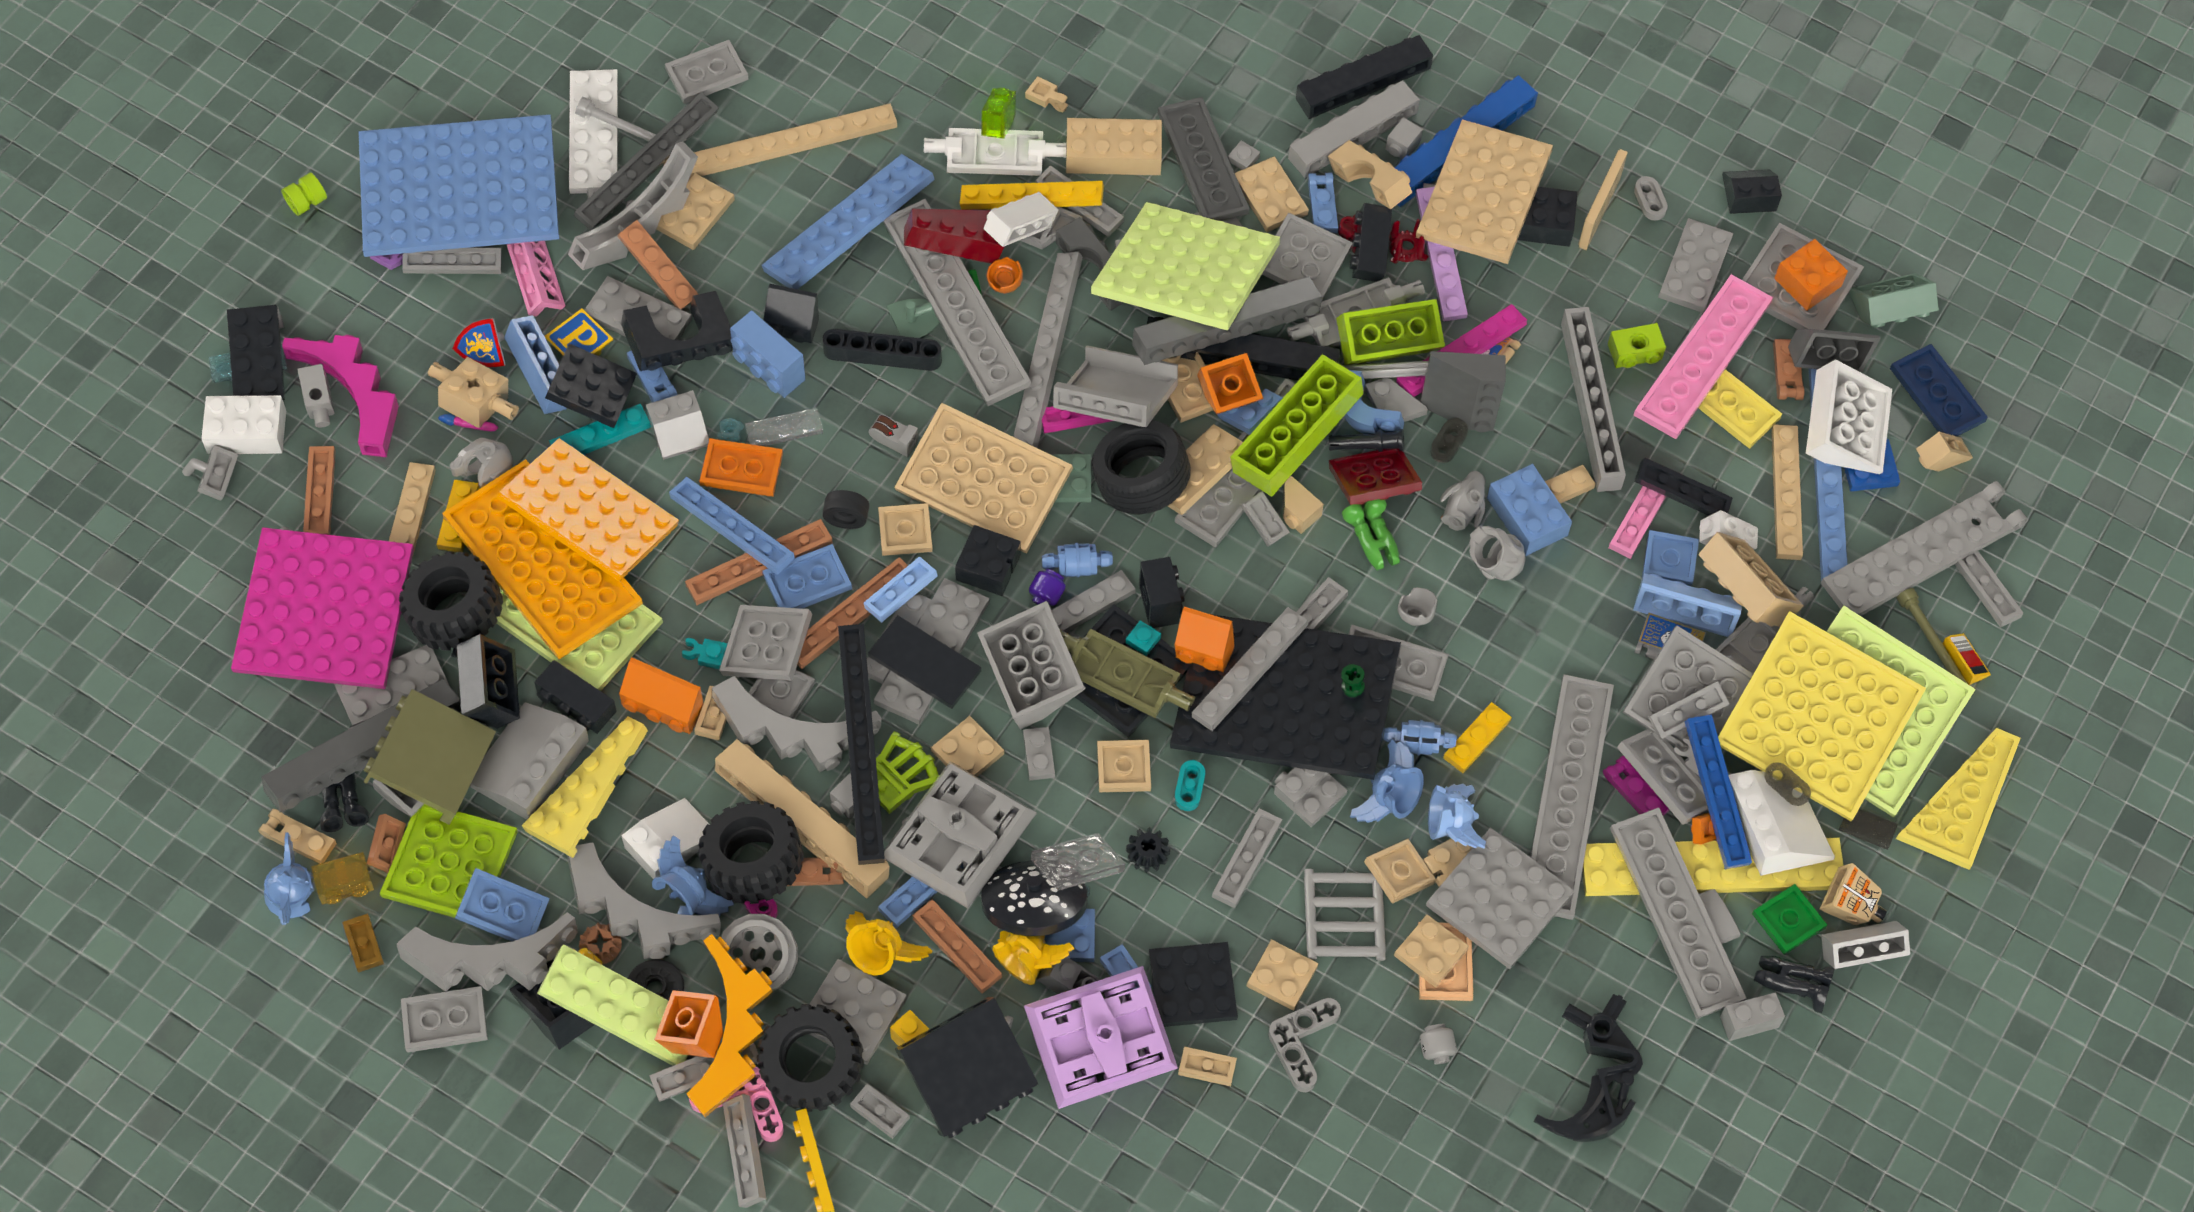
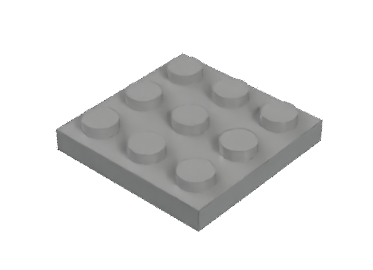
M1288 212L1275 235L1280 237V245L1262 275L1281 284L1310 276L1321 293L1323 300L1351 250L1352 242Z
M740 605L719 671L723 676L792 681L813 614L809 609Z
M837 959L810 1002V1005L815 1007L817 1004L824 1005L827 1009H834L842 1017L846 1018L859 1036V1041L864 1051L862 1058L864 1059V1064L867 1065L906 1002L907 995ZM818 1033L809 1034L834 1047L832 1042L824 1035Z

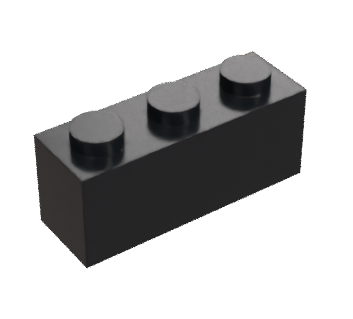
M1364 203L1360 211H1356L1354 224L1358 225L1357 233H1354L1352 239L1355 255H1352L1350 260V269H1353L1352 278L1374 282L1384 278L1387 266L1392 209L1386 206Z
M555 660L550 663L534 682L537 690L536 694L543 702H551L557 706V710L562 715L573 717L577 720V723L586 727L587 731L592 730L598 734L617 712L613 699Z

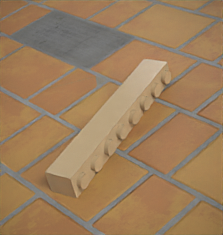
M736 739L715 758V772L750 801H760L762 805H764V802L774 804L775 809L780 807L786 811V814L794 821L801 844L827 863L828 867L834 868L833 863L836 862L838 864L836 871L842 873L843 879L865 898L873 894L889 878L890 866L886 859L885 863L858 865L856 838L850 834L849 829L844 824H838L832 819L825 808H819L814 804L807 793L796 789L788 777L778 774L770 762L760 759L748 744H742Z

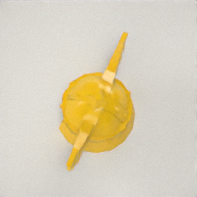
M857 911L854 914H849V919H846L845 929L849 933L846 940V948L852 962L864 973L873 976L883 975L890 970L895 960L910 963L911 961H921V958L929 957V954L933 951L928 946H919L902 941L892 922L880 919L869 921L865 919L863 913Z
M1003 930L1000 932L998 944L994 945L992 950L997 960L1010 974L1025 984L1033 985L1039 971L1045 968H1052V965L1060 963L1075 948L1070 942L1064 945H1048L1044 940L1045 935L1023 936Z

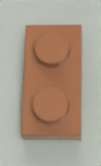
M387 814L379 815L367 864L386 873L389 872L402 840L406 823Z

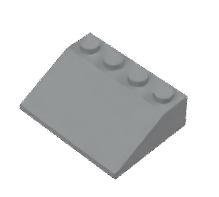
M1047 601L977 632L1012 717L1020 730L1043 720L1085 689Z
M525 702L520 708V719L507 725L484 756L469 787L527 820L545 802L589 742L586 727L565 715Z

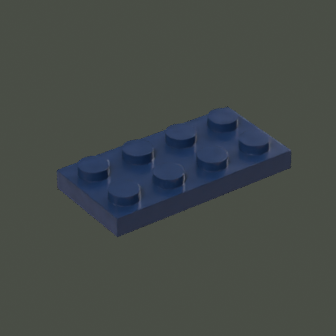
M1932 344L1891 364L1890 370L1938 432L1959 436L1986 422L1987 415Z

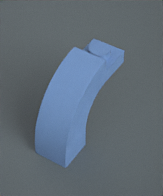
M1350 370L1351 372L1355 373L1356 375L1362 378V385L1364 390L1365 381L1362 371ZM1362 396L1344 415L1348 424L1362 434H1375L1378 429L1385 432H1394L1404 427L1401 412L1369 407L1362 401Z

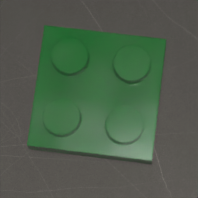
M1796 884L1752 912V915L1784 955L1827 927L1826 922Z

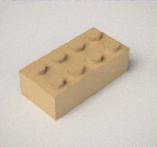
M1067 118L1066 173L1161 175L1162 120Z
M1716 532L1698 554L1705 561L1703 565L1719 577L1718 582L1734 594L1732 598L1748 610L1747 615L1756 623L1763 622L1771 627L1774 625L1780 627L1789 611L1797 614L1804 606L1743 539Z

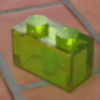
M1006 88L992 89L982 109L981 136L1005 138L1016 114V91H1010Z

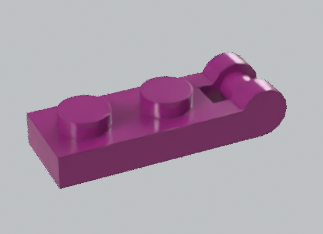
M1622 755L1616 760L1615 765L1608 766L1603 770L1605 778L1639 814L1660 808L1664 816L1670 811L1625 756ZM1621 772L1627 776L1623 780L1619 777Z

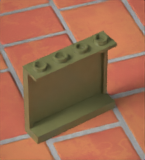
M411 689L407 697L402 695L395 708L400 711L397 717L391 716L385 727V730L389 731L386 738L380 737L374 749L378 752L376 758L370 757L363 771L368 774L364 783L367 784L372 777L442 812L440 821L449 825L456 815L496 731Z

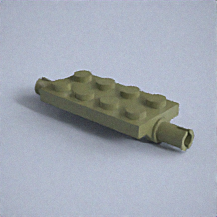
M1059 629L1069 652H1071L1073 662L1082 682L1154 718L1157 717L1163 705L1168 701L1185 709V711H1189V706H1192L1195 696L1175 688L1180 679V673L1092 629L1083 638H1076Z

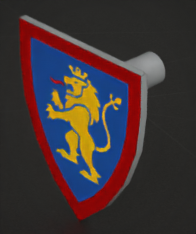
M494 318L473 322L463 329L452 349L462 358L466 359L469 357L485 367L506 365L500 342L504 341V334L497 332Z

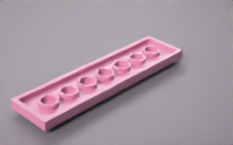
M1731 274L1634 412V416L1677 439L1770 306L1773 297Z

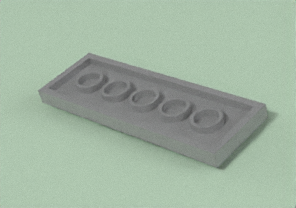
M944 578L916 627L960 654L987 608L989 598ZM890 671L874 698V704L920 725L935 698Z

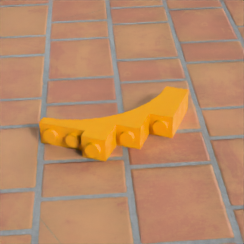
M712 934L703 941L717 962L723 977L727 996V1020L723 1039L714 1061L702 1079L687 1093L689 1099L704 1117H707L756 1076L753 1071L756 1065L747 1054L743 1057L740 1054L764 1035L761 1029L764 1023L755 1012L751 1015L748 1012L773 993L770 985L773 983L764 971L758 973L754 968L745 975L744 972L747 968L738 957L733 960L727 953L730 950L727 943L721 937L716 939Z

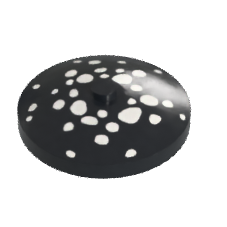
M1041 860L1022 861L1007 865L992 874L982 888L981 905L986 918L996 927L1017 935L1043 936L1065 930L1083 916L1087 907V888L1083 879L1075 871L1064 865Z

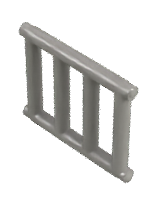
M1305 869L1304 891L1308 958L1316 960L1317 957H1376L1378 961L1386 960L1383 889L1373 874L1315 873L1313 869ZM1315 883H1372L1373 897H1315ZM1316 907L1373 908L1374 922L1316 921ZM1317 932H1374L1375 946H1317Z

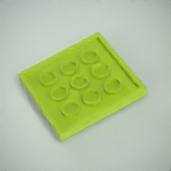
M424 804L409 820L380 895L382 898L455 918L475 868L500 878L518 831L516 827L457 811L448 825L440 821L442 812Z

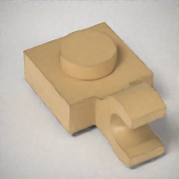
M1038 76L1025 92L1026 99L1045 108L1050 103L1057 111L1063 113L1068 107V104L1065 103L1068 97L1058 93L1057 85Z

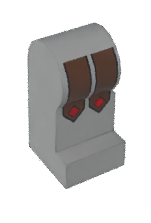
M883 414L877 417L869 429V435L874 440L906 457L909 456L918 442V428L910 424L907 427Z

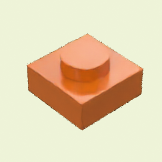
M1710 813L1692 818L1691 832L1694 844H1704L1716 840Z

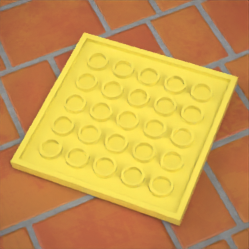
M1789 611L1719 733L1718 739L1721 748L1847 820L1852 821L1926 688Z

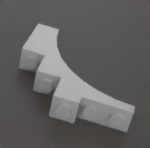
M684 142L676 143L659 174L634 202L606 223L574 238L568 253L571 259L582 270L626 258L629 250L617 235L636 220L639 221L649 235L654 234L662 215L682 210L690 193L686 185L698 156Z
M735 676L712 687V698L720 711L723 712L728 724L742 744H757L766 735L781 760L787 756L792 758L798 755L802 748H804L819 773L825 769L830 771L836 768L840 761H842L841 749L848 750L846 721L813 723L778 714L750 695ZM877 711L872 712L874 735L881 728V717Z
M593 842L576 845L577 853L574 858L568 856L579 914H594L606 909L611 936L624 937L638 932L644 959H660L665 955H670V945L673 944L684 945L689 941L705 940L711 934L714 937L720 936L721 922L719 914L699 916L674 914L655 909L638 901L622 890L606 872L598 858Z
M567 912L550 926L533 935L512 942L495 945H465L431 936L415 926L397 943L400 959L445 992L452 986L457 985L464 975L489 991L494 985L499 984L506 974L528 990H531L536 984H540L545 979L548 973L546 962L552 960L557 955L563 944L565 945L573 941L578 930L575 917Z

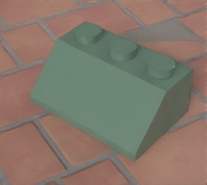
M1917 273L1852 287L1849 292L1861 321L1874 328L1885 326V323L1890 321L1904 322L1908 320V317L1912 316L1926 317L1930 315V312L1939 310L1936 282Z

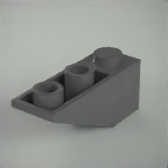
M1065 957L1060 963L1052 965V968L1042 969L1036 980L1055 993L1060 994L1101 979L1070 958Z

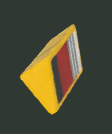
M1964 633L1950 635L1944 639L1942 644L1968 685L1991 675Z

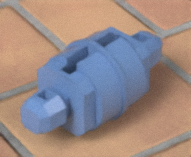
M1089 543L1064 544V546H1057V555L1049 553L1042 556V568L1054 570L1058 567L1059 574L1065 577L1076 576L1079 578L1080 576L1096 575L1098 565L1107 567L1113 564L1112 552L1100 551V553H1097L1095 544Z
M1408 720V722L1401 723V730H1397V727L1385 728L1383 739L1389 743L1392 739L1395 742L1401 741L1405 747H1409L1411 754L1420 756V754L1432 755V753H1439V745H1443V748L1456 747L1457 736L1449 732L1441 734L1440 725H1435L1434 722Z

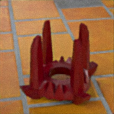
M1419 218L1416 221L1413 232L1408 230L1399 232L1400 221L1396 220L1393 223L1389 236V250L1393 256L1390 260L1392 263L1397 264L1399 261L1413 262L1415 260L1426 261L1429 256L1424 254V237L1421 235L1420 238H1416V232L1421 222ZM1403 241L1411 242L1414 247L1410 250L1403 249Z

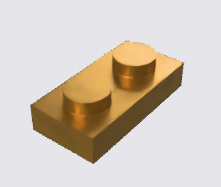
M368 913L342 922L358 973L384 964Z

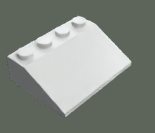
M1834 360L1816 370L1806 454L1831 465L1876 474L1883 473L1892 389L1838 360Z
M1749 770L1729 775L1749 852L1760 876L1834 860L1835 856L1804 794L1764 771Z

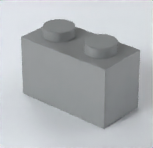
M1776 992L1726 1005L1720 1016L1729 1041L1779 1028L1785 1018Z

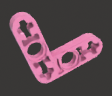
M755 1067L753 1071L756 1074L755 1078H758L757 1084L752 1085L751 1082H748L743 1086L742 1091L738 1090L725 1102L741 1094L749 1095L753 1118L760 1136L765 1141L774 1142L783 1135V1123L771 1091L766 1087L764 1080H762L759 1073L760 1069ZM759 1098H766L770 1104L767 1109L758 1110L754 1106L755 1101ZM689 1099L690 1106L692 1107V1109L698 1113H701L693 1104V1102ZM770 1116L772 1125L777 1126L775 1133L771 1134L769 1130H766L767 1123L765 1117Z

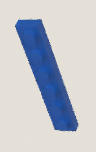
M1712 714L1688 718L1685 721L1724 869L1748 866L1752 863Z

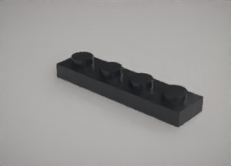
M1647 458L1641 460L1634 481L1708 516L1720 510L1728 513L1733 499L1722 492Z

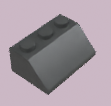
M1797 329L1788 345V349L1795 367L1819 369L1834 360H1838L1862 373L1880 341V336L1818 329Z

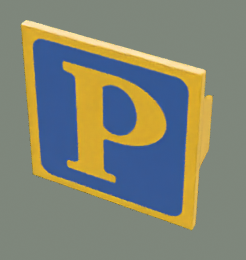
M582 308L544 336L563 356L569 343L599 356L602 348L613 341V338Z

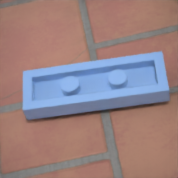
M919 556L864 602L865 609L882 623L938 576L937 571Z

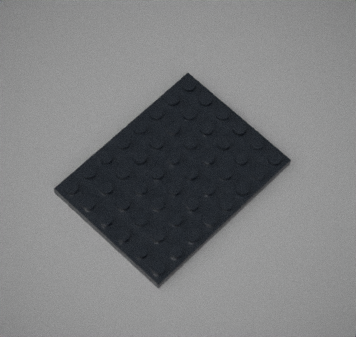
M1214 615L1232 621L1235 648L1224 672L1218 670L1211 671L1195 663L1187 669L1182 691L1195 696L1192 706H1189V711L1178 707L1170 740V748L1374 780L1401 650V642L1305 628L1217 727L1211 731L1192 718L1193 710L1273 624ZM1351 664L1360 666L1365 674L1363 680L1365 683L1364 692L1356 697H1349L1342 690V670Z

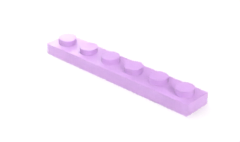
M1435 187L1416 189L1415 194L1421 220ZM1426 241L1443 321L1467 318L1468 313L1454 249Z

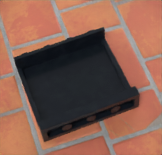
M987 997L895 1048L898 1057L903 1059L939 1129L937 1131L938 1134L943 1137L948 1136V1138H952L963 1131V1126L970 1122L972 1125L983 1121L987 1118L986 1113L993 1109L997 1112L1010 1105L1009 1100L1017 1096L1020 1099L1033 1092L1032 1088L1038 1085L994 997Z

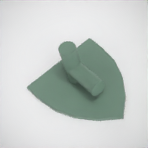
M906 299L887 305V309L900 336L923 338L940 323L931 303L927 299Z

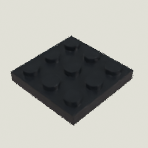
M569 343L545 399L614 428L637 373Z
M1228 942L1149 949L1154 999L1164 1027L1238 1019Z

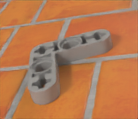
M1332 998L1322 999L1276 1019L1269 1027V1040L1293 1086L1300 1092H1309L1315 1087L1317 1074L1299 1039L1333 1025L1338 1021L1341 1007ZM1324 1007H1327L1329 1010L1334 1009L1331 1017L1328 1013L1323 1014L1319 1018L1320 1022H1317L1316 1016L1324 1012ZM1301 1016H1307L1312 1020V1025L1308 1028H1302L1298 1025L1297 1019ZM1278 1027L1282 1031L1286 1030L1285 1039L1287 1041V1044H1285L1284 1046V1040L1280 1034L1275 1035L1276 1029ZM1291 1049L1296 1050L1300 1054V1059L1291 1062L1287 1060L1285 1053ZM1301 1065L1304 1076H1310L1309 1084H1306L1304 1081H1298L1301 1075L1298 1068Z

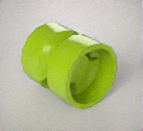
M311 172L298 180V184L291 183L281 190L286 203L297 216L310 210V204L316 206L327 199L323 186Z

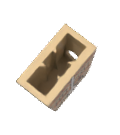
M1853 863L1838 867L1820 907V910L1853 925L1866 923L1870 919L1880 923L1887 913L1884 908L1877 904L1882 894L1881 888Z

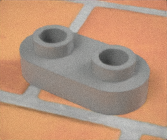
M1649 176L1639 178L1636 181L1634 193L1643 214L1650 220L1662 219L1666 214L1668 205L1658 182Z

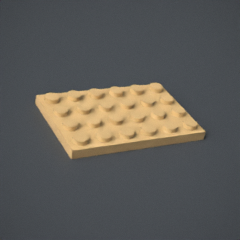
M1462 120L1416 232V238H1420L1422 235L1426 241L1508 264L1552 153L1553 145Z
M941 403L894 488L896 491L923 504L928 503L929 507L972 528L976 525L1021 541V551L1027 554L1068 479L1073 466Z

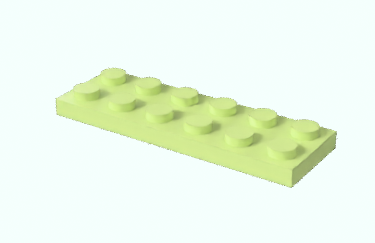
M564 944L560 947L537 994L672 1066L686 1061L688 1055L671 1053L654 1040L668 1000Z

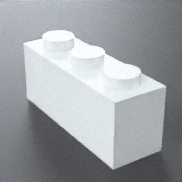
M1038 192L1030 196L1027 195L1015 202H1009L1002 207L992 209L987 215V221L983 229L1004 247L1051 228L1058 209Z

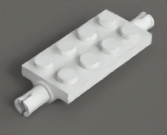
M949 128V136L946 139L924 138V153H945L947 155V173L1040 176L1042 174V159H1045V157L1066 158L1067 143H1046L1043 140V131Z

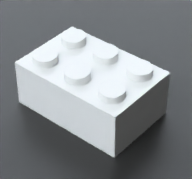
M206 396L202 442L207 454L211 453L215 445L236 454H282L286 408L282 397Z

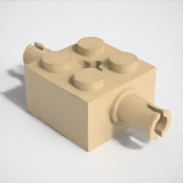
M469 357L453 371L437 362H434L429 368L428 376L442 382L438 386V406L477 428H480L495 411L509 420H513V417H516L519 407L506 401L508 399V378Z

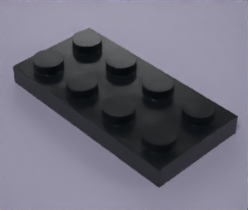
M277 305L227 309L233 396H281L282 400H285Z

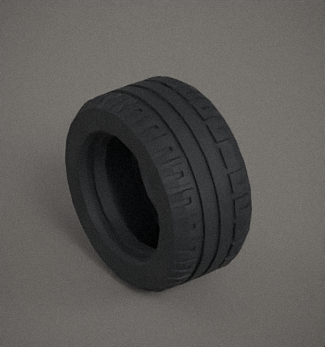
M1151 420L1147 427L1124 423L1112 429L1097 445L1091 465L1098 488L1106 503L1114 509L1128 514H1148L1170 505L1184 491L1191 475L1190 462L1181 437L1169 425L1155 420ZM1146 456H1160L1164 458L1160 466L1147 475L1136 478H1123L1119 476L1121 470L1135 459Z

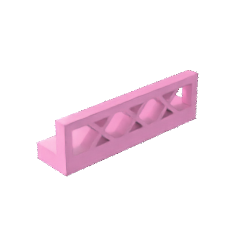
M536 241L537 244L535 242L507 244L528 315L537 317L545 307L562 310L565 307V302L545 241ZM534 252L542 258L543 263L535 257ZM540 271L548 277L549 282L541 276ZM546 290L554 297L555 300L548 298Z

